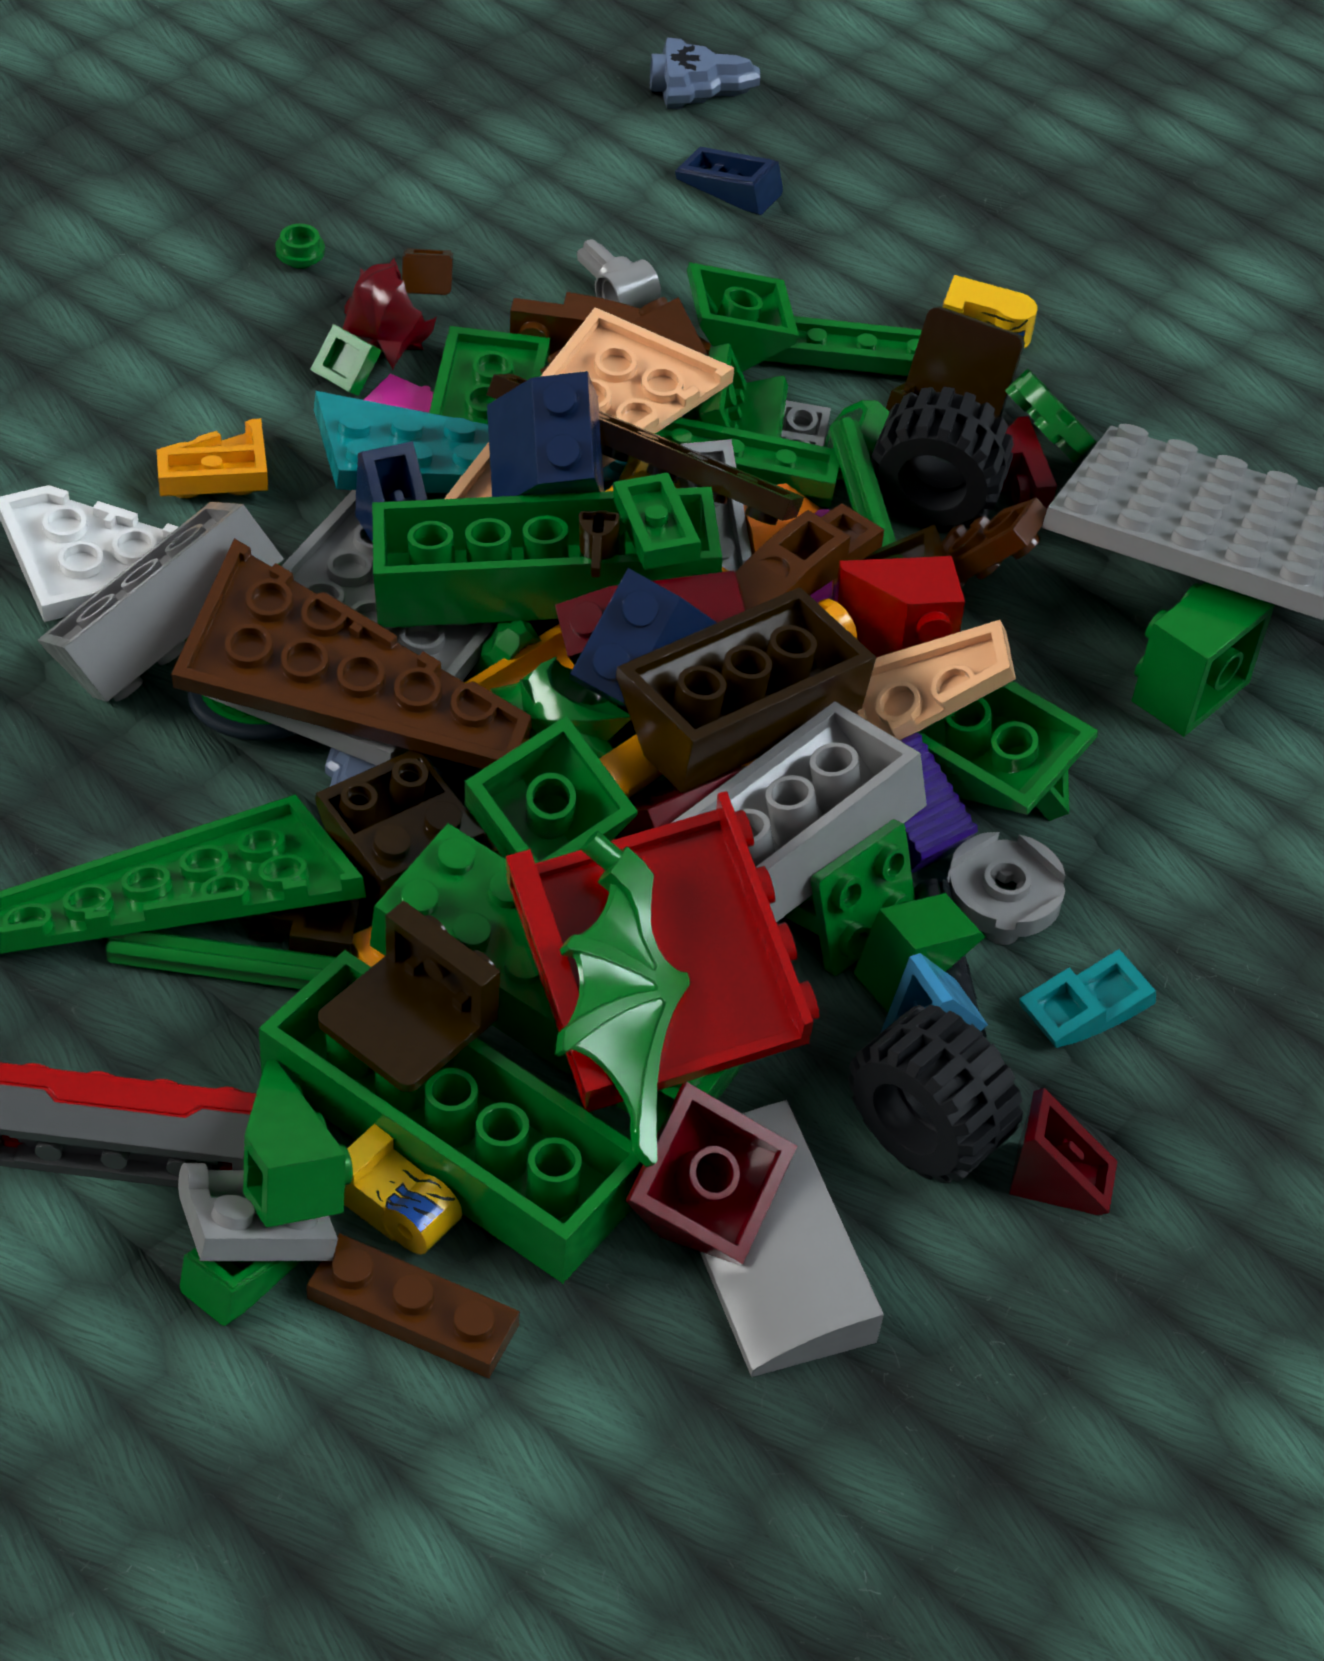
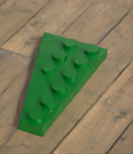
M295 794L0 891V954L366 898L363 876Z

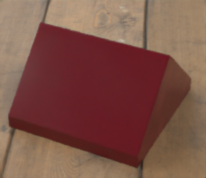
M685 1082L682 1083L657 1134V1162L650 1167L642 1165L626 1202L660 1238L740 1265L746 1259L798 1146L690 1083Z

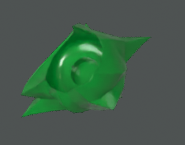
M557 656L541 663L535 670L523 679H520L518 683L491 689L492 693L532 716V730L528 739L567 715L598 758L613 750L608 740L631 720L630 715L617 707L613 702L570 680L569 676L572 669L562 666L556 660Z

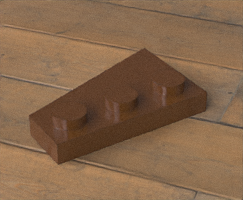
M1037 497L1003 509L991 521L986 516L978 518L970 525L971 528L968 530L963 525L951 529L942 541L946 556H952L961 588L972 576L975 575L981 580L995 571L1005 558L1011 555L1015 560H1018L1028 554L1039 543L1041 537L1037 532L1043 525L1047 509Z

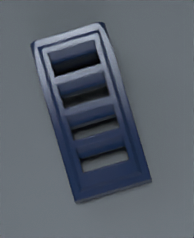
M700 146L675 170L677 180L742 210L762 215L783 192L779 161Z

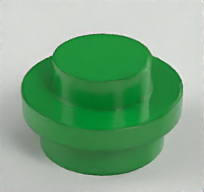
M300 223L292 224L281 231L280 237L275 244L276 256L281 262L293 268H308L322 260L325 255V243L320 237L318 230L313 226Z

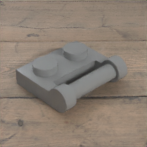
M205 1163L182 1164L178 1179L179 1197L200 1261H333L338 1237L329 1216L266 1228L255 1212L254 1205L247 1198H243L245 1197L243 1194L244 1170H208Z

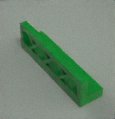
M681 417L655 433L678 444L732 439L737 469L775 485L787 483L817 506L830 508L839 468L834 448Z

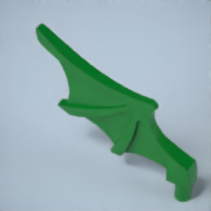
M596 831L585 842L581 850L605 870L598 883L609 892V896L598 920L580 935L570 936L560 948L561 955L574 958L579 973V998L568 1025L557 1034L555 1055L560 1057L571 1049L591 1058L608 1075L622 1096L631 1118V1150L645 1167H650L657 1162V1082L662 1047L672 1014L682 995L689 987L690 978L688 973L675 969L665 960L658 949L652 933L651 901L654 874L645 862L629 847L620 850L602 833Z

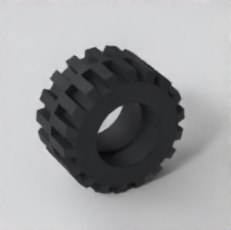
M933 387L922 388L919 396L913 392L903 396L901 403H896L890 410L871 455V462L881 494H884L883 501L888 509L895 508L898 510V517L906 522L912 519L919 522L918 527L924 529L935 525L939 531H951L955 525H963L965 529L970 528L974 520L984 516L987 517L989 511L994 509L1014 454L1011 452L1014 445L1012 435L1006 434L1008 425L1003 417L995 418L993 416L995 408L987 402L982 405L976 402V395L965 392L964 396L956 394L955 388L943 387L941 392H936ZM932 456H936V457L945 459V460L949 461L950 463L942 462V461H940V460H938V459H936V458H934V457H932Z
M918 1005L912 1007L857 1052L849 1065L851 1074L848 1076L849 1087L854 1093L852 1099L869 1131L874 1134L888 1153L890 1152L898 1162L909 1170L912 1168L920 1176L929 1180L935 1178L940 1183H950L953 1180L958 1182L965 1178L1014 1134L1023 1116V1111L1019 1106L1023 1102L1021 1092L1014 1084L1016 1078L1010 1067L1001 1058L1002 1054L994 1044L991 1045L983 1036V1033L973 1024H967L961 1016L952 1011L944 1012L939 1006L928 1005L924 1008Z

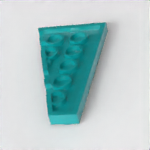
M315 391L313 410L335 486L338 490H356L358 453L413 441L425 492L449 493L489 442L488 424ZM615 460L603 468L604 491L609 489L613 482L618 481L627 462Z

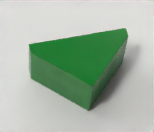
M946 893L881 908L878 911L854 974L882 1007L889 1012L910 956L921 953L946 972L981 942L985 936Z

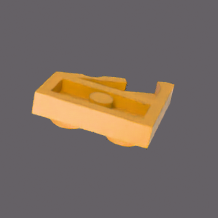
M261 418L245 421V433L222 441L221 434L213 431L198 436L189 442H179L157 449L160 496L193 498L200 494L230 493L233 495H247L253 491H267L268 474Z

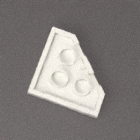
M50 485L0 496V521L44 622L68 616L178 528V526L167 523L163 529L138 522L137 513L97 501L91 507L70 500L68 491Z

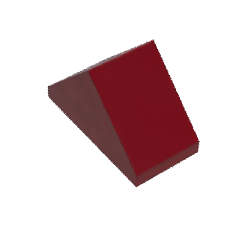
M1045 1088L1033 1091L1018 1144L1009 1195L1098 1216L1110 1212L1118 1161Z

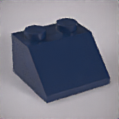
M588 371L530 378L487 405L492 497L604 492L598 396Z
M628 568L574 665L569 679L628 711L616 678L617 666L705 629L717 622L682 597Z

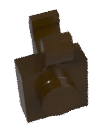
M361 898L250 915L252 923L249 938L259 942H275L284 936H289L290 951L337 957L344 950L351 953L353 937L356 933L360 913Z

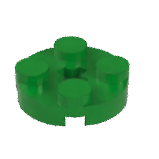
M1028 368L1005 390L1014 402L1034 419V424L1054 445L1056 444L1073 463L1097 443L1076 417Z

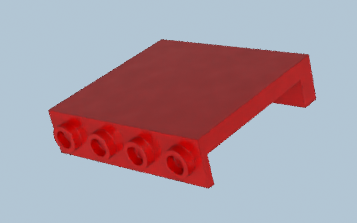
M728 792L718 793L716 810L612 840L611 842L620 850L629 847L645 862L654 874L651 901L652 933L658 949L665 960L675 969L688 973L690 978V985L679 1000L666 1031L660 1057L657 1091L809 1044L813 1020L819 1018L817 1000L808 981L799 983L791 963V961L797 960V950L792 933L787 923L779 925L776 923L770 904L776 901L772 880L765 866L755 867L749 851V847L754 846V837L749 819L743 809L734 811ZM531 849L506 856L507 882L559 1033L568 1025L579 998V973L574 958L561 955L560 948L570 936L580 935L598 920L607 903L609 892L598 883L605 870L582 850L535 863ZM572 1049L566 1053L583 1107L586 1111L591 1112L623 1102L622 1096L611 1079L591 1058Z

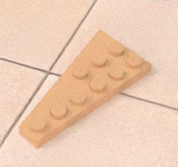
M595 307L541 375L550 376L588 371L598 396L600 411L655 434L733 383L734 367ZM489 442L444 499L492 497ZM602 454L603 468L615 461V459Z

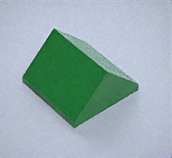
M689 262L687 275L699 327L713 347L730 343L742 372L796 344L799 333L784 280Z

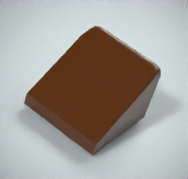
M407 248L402 259V280H404L406 293L450 294L452 289L454 253H451V250Z

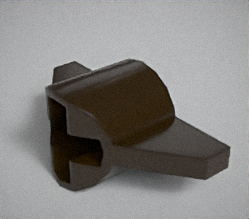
M598 510L581 511L579 514V547L583 556L592 559L591 577H600L602 560L613 558L619 552V513Z

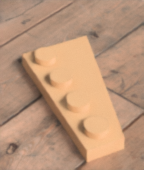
M1001 620L877 657L863 707L854 713L898 740H902L1014 681L1016 676L1007 632Z

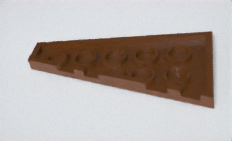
M235 538L171 673L173 687L481 769H484L526 742L532 730L531 715L474 681L464 683L441 669V662L424 651L420 655L399 644L397 635L329 594L325 592L314 593L294 581L293 573L277 563L271 567L251 554V548Z

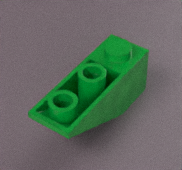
M276 1059L266 1060L244 1136L243 1194L254 1205L255 1212L266 1228L344 1213L345 1185H349L353 1177L352 1161L348 1149L343 1144L339 1145L331 1135L320 1112L315 1113L304 1098L299 1083L291 1081Z

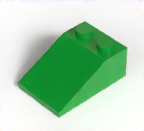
M1014 681L917 732L922 735L923 743L928 745L929 752L934 755L935 762L940 764L941 772L946 774L947 782L952 784L953 792L957 793L959 798L1026 815L1029 814L1098 737L1097 729Z

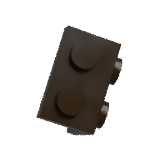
M941 306L930 309L925 318L907 380L902 385L891 390L886 409L890 411L896 403H901L903 396L911 392L919 396L922 388L933 387L936 392H941L943 387L955 388V393L964 396L965 392L976 395V402L981 405L987 402L995 408L993 416L995 418L1001 417L1008 398L1005 390L1013 383L1025 342L1023 337L1017 333Z
M403 900L385 915L386 956L320 1009L318 1025L324 1033L398 1090L413 1092L498 1020L500 971L484 953L469 949L450 935L443 924L435 917L423 915Z

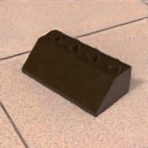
M799 587L617 666L616 678L644 756L681 793H684L762 756L834 701L852 712L862 709L876 656Z

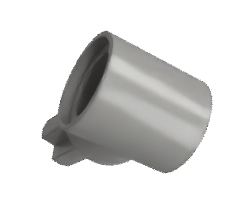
M594 239L585 241L583 248L577 251L578 261L596 277V297L620 302L636 308H642L646 304L660 298L661 287L659 278L652 265L646 260L641 259L632 262L624 256L614 257L602 244L597 243Z

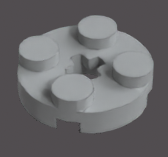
M1000 832L982 833L963 842L953 854L946 879L950 884L953 902L980 931L984 932L988 940L996 944L1009 945L1014 943L1018 937H1027L1045 930L1059 916L1064 898L1065 888L1063 883L1065 872L1062 863L1048 847L1033 838L1019 835L1017 842L1008 839L998 840ZM998 879L1004 884L1014 881L1017 883L1016 890L1002 889L995 885L996 882L994 880Z

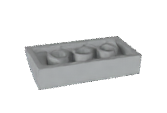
M788 1101L777 1102L742 1113L798 1146L744 1263L737 1265L700 1252L751 1377L877 1343L884 1314Z

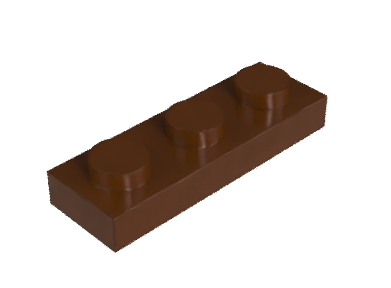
M338 1234L333 1261H321L307 1283L308 1300L483 1377L490 1378L519 1327L520 1311L345 1235Z

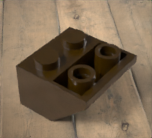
M410 750L317 792L315 795V802L325 831L363 876L366 898H361L360 903L372 919L374 906L447 823L482 844L484 831L420 752Z

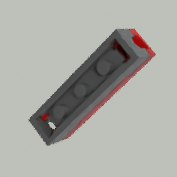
M0 1062V1166L177 1188L179 1172L183 1163H205L208 1170H244V1136L256 1093L243 1092L234 1087H219L216 1089L183 1085L168 1079L150 1081L117 1077L103 1071L84 1073L52 1069L37 1063L19 1065Z

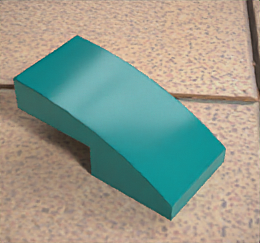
M1118 949L1078 975L1070 967L1019 998V1004L1055 1048L1100 1034L1141 1013L1156 1003V990L1124 953Z

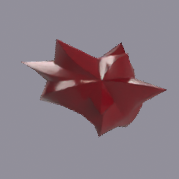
M393 258L389 264H376L369 267L366 271L360 268V277L355 284L352 296L345 304L344 313L346 318L343 328L381 349L393 370L406 349L424 350L421 343L433 332L437 316L425 321L422 312L413 306L405 291L404 280H401V274L395 258Z

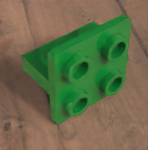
M730 343L710 347L709 357L734 367L733 383L687 412L685 418L781 438L788 390L785 376L781 375L746 383Z
M892 819L816 872L810 880L812 895L784 916L819 935L824 969L834 976H837L859 960L879 909L915 900L906 827L900 821Z

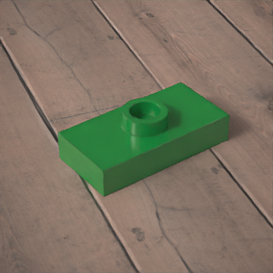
M669 473L613 482L614 503L644 570L701 559V541Z

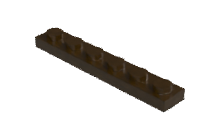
M493 374L486 395L497 399L527 380L514 374ZM599 410L601 451L603 455L622 462H628L631 456L648 463L646 472L650 475L669 473L673 483H677L680 477L697 484V487H712L714 502L727 504L728 498L748 506L745 512L746 515L769 525H776L778 519L784 521L797 518L804 500L803 496Z

